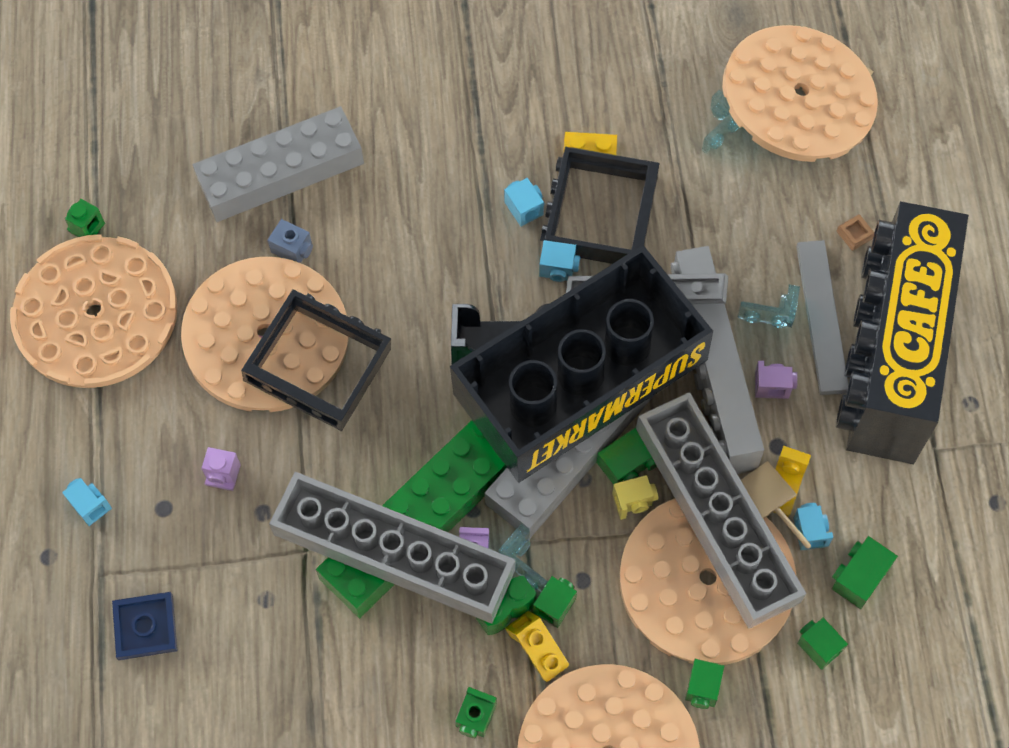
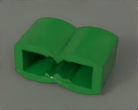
M524 576L515 577L510 581L493 623L491 624L479 618H476V620L487 635L497 634L509 625L511 619L521 617L533 608V604L536 601V591Z

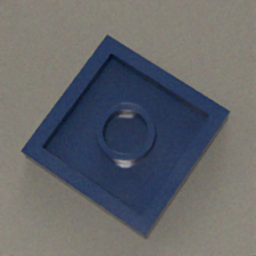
M171 592L112 601L115 650L118 661L178 651L173 594Z

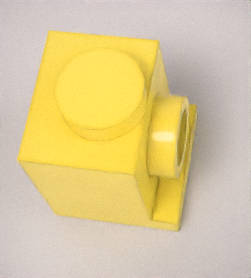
M647 475L613 485L612 494L621 520L626 519L627 512L632 511L634 514L644 512L649 509V506H652L653 501L658 500L656 486L654 483H649Z

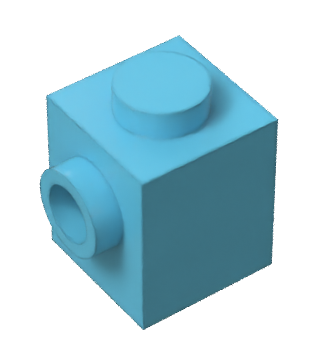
M528 178L512 182L504 189V203L520 227L544 215L542 193L537 185L533 186Z
M544 240L539 264V277L550 278L556 282L568 281V276H572L573 271L578 272L580 256L576 255V245Z

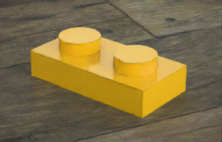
M565 132L564 149L566 146L616 155L617 135Z

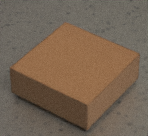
M860 214L838 226L836 230L852 251L872 240L874 236V231Z

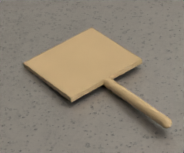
M768 461L741 479L763 519L775 511L806 548L811 547L808 540L779 508L797 494Z

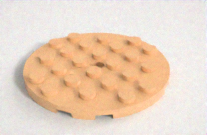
M792 25L774 26L759 30L738 44L724 70L723 95L727 98L730 106L729 113L739 128L744 127L753 136L752 140L755 143L785 158L815 162L816 159L829 157L831 160L843 156L863 141L876 117L878 106L877 92L868 69L860 58L846 45L833 36L818 30ZM800 87H802V91H804L806 95L801 96L797 94L795 89H799Z
M88 235L65 241L40 256L36 260L38 263L32 267L28 274L24 273L16 287V296L13 307L10 309V323L13 337L19 350L28 363L40 374L67 386L79 388L103 387L134 376L151 364L161 353L171 337L176 322V291L167 269L154 253H150L142 248L137 242L119 236L117 238L102 237V235ZM93 305L101 306V310L97 313L98 316L87 314L88 309Z
M255 257L229 264L206 279L190 299L181 327V340L185 359L194 378L201 387L217 400L245 411L269 410V412H276L293 408V406L244 382L241 370L261 340V337L258 336V330L270 326L292 289L304 295L309 293L316 301L324 305L331 304L340 313L347 316L339 295L323 276L310 267L293 260L279 257ZM297 311L261 368L316 396L331 383L339 372L346 356L349 337Z
M676 499L669 500L648 513L635 527L624 548L620 566V590L625 609L634 626L650 641V644L670 657L672 655L681 660L689 661L688 663L693 664L694 659L720 665L739 662L758 653L769 644L781 631L790 615L792 608L748 629ZM765 517L766 525L796 575L794 560L786 540L777 527ZM705 570L711 572L716 577V581L711 585H706L700 580V574Z
M600 664L569 672L555 680L541 692L525 716L517 748H700L697 731L689 712L676 694L665 684L635 668L614 664Z

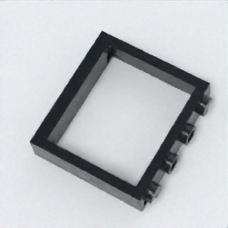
M565 146L563 157H558L556 163V172H559L558 179L553 178L550 194L554 195L553 202L547 203L545 217L549 218L548 225L542 226L540 241L546 240L576 245V255L580 256V258L610 264L617 262L644 245L660 163ZM571 168L645 181L632 250L556 236Z
M292 289L242 368L243 381L343 431L389 354L391 338L382 334L380 329H372L364 325L357 317H348L340 313L331 304L324 305L316 301L309 293L304 295ZM297 311L377 351L342 409L261 368Z

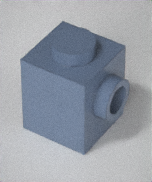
M283 219L279 221L267 240L271 253L299 263L304 258L309 257L313 248L308 231Z

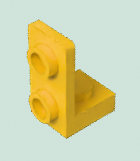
M783 446L775 470L794 492L798 494L811 455ZM797 495L779 507L787 517L791 514Z
M527 611L505 628L509 636L521 644L544 681H550L569 666L560 648L541 618Z

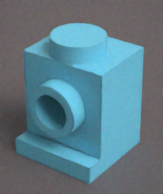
M81 478L70 482L67 489L62 492L88 526L112 509L94 484L91 483L87 486Z
M817 503L801 505L800 508H797L793 517L794 524L811 544V547L806 548L798 539L800 551L829 547L833 540V533H826L829 531L827 515H822L821 506H817Z

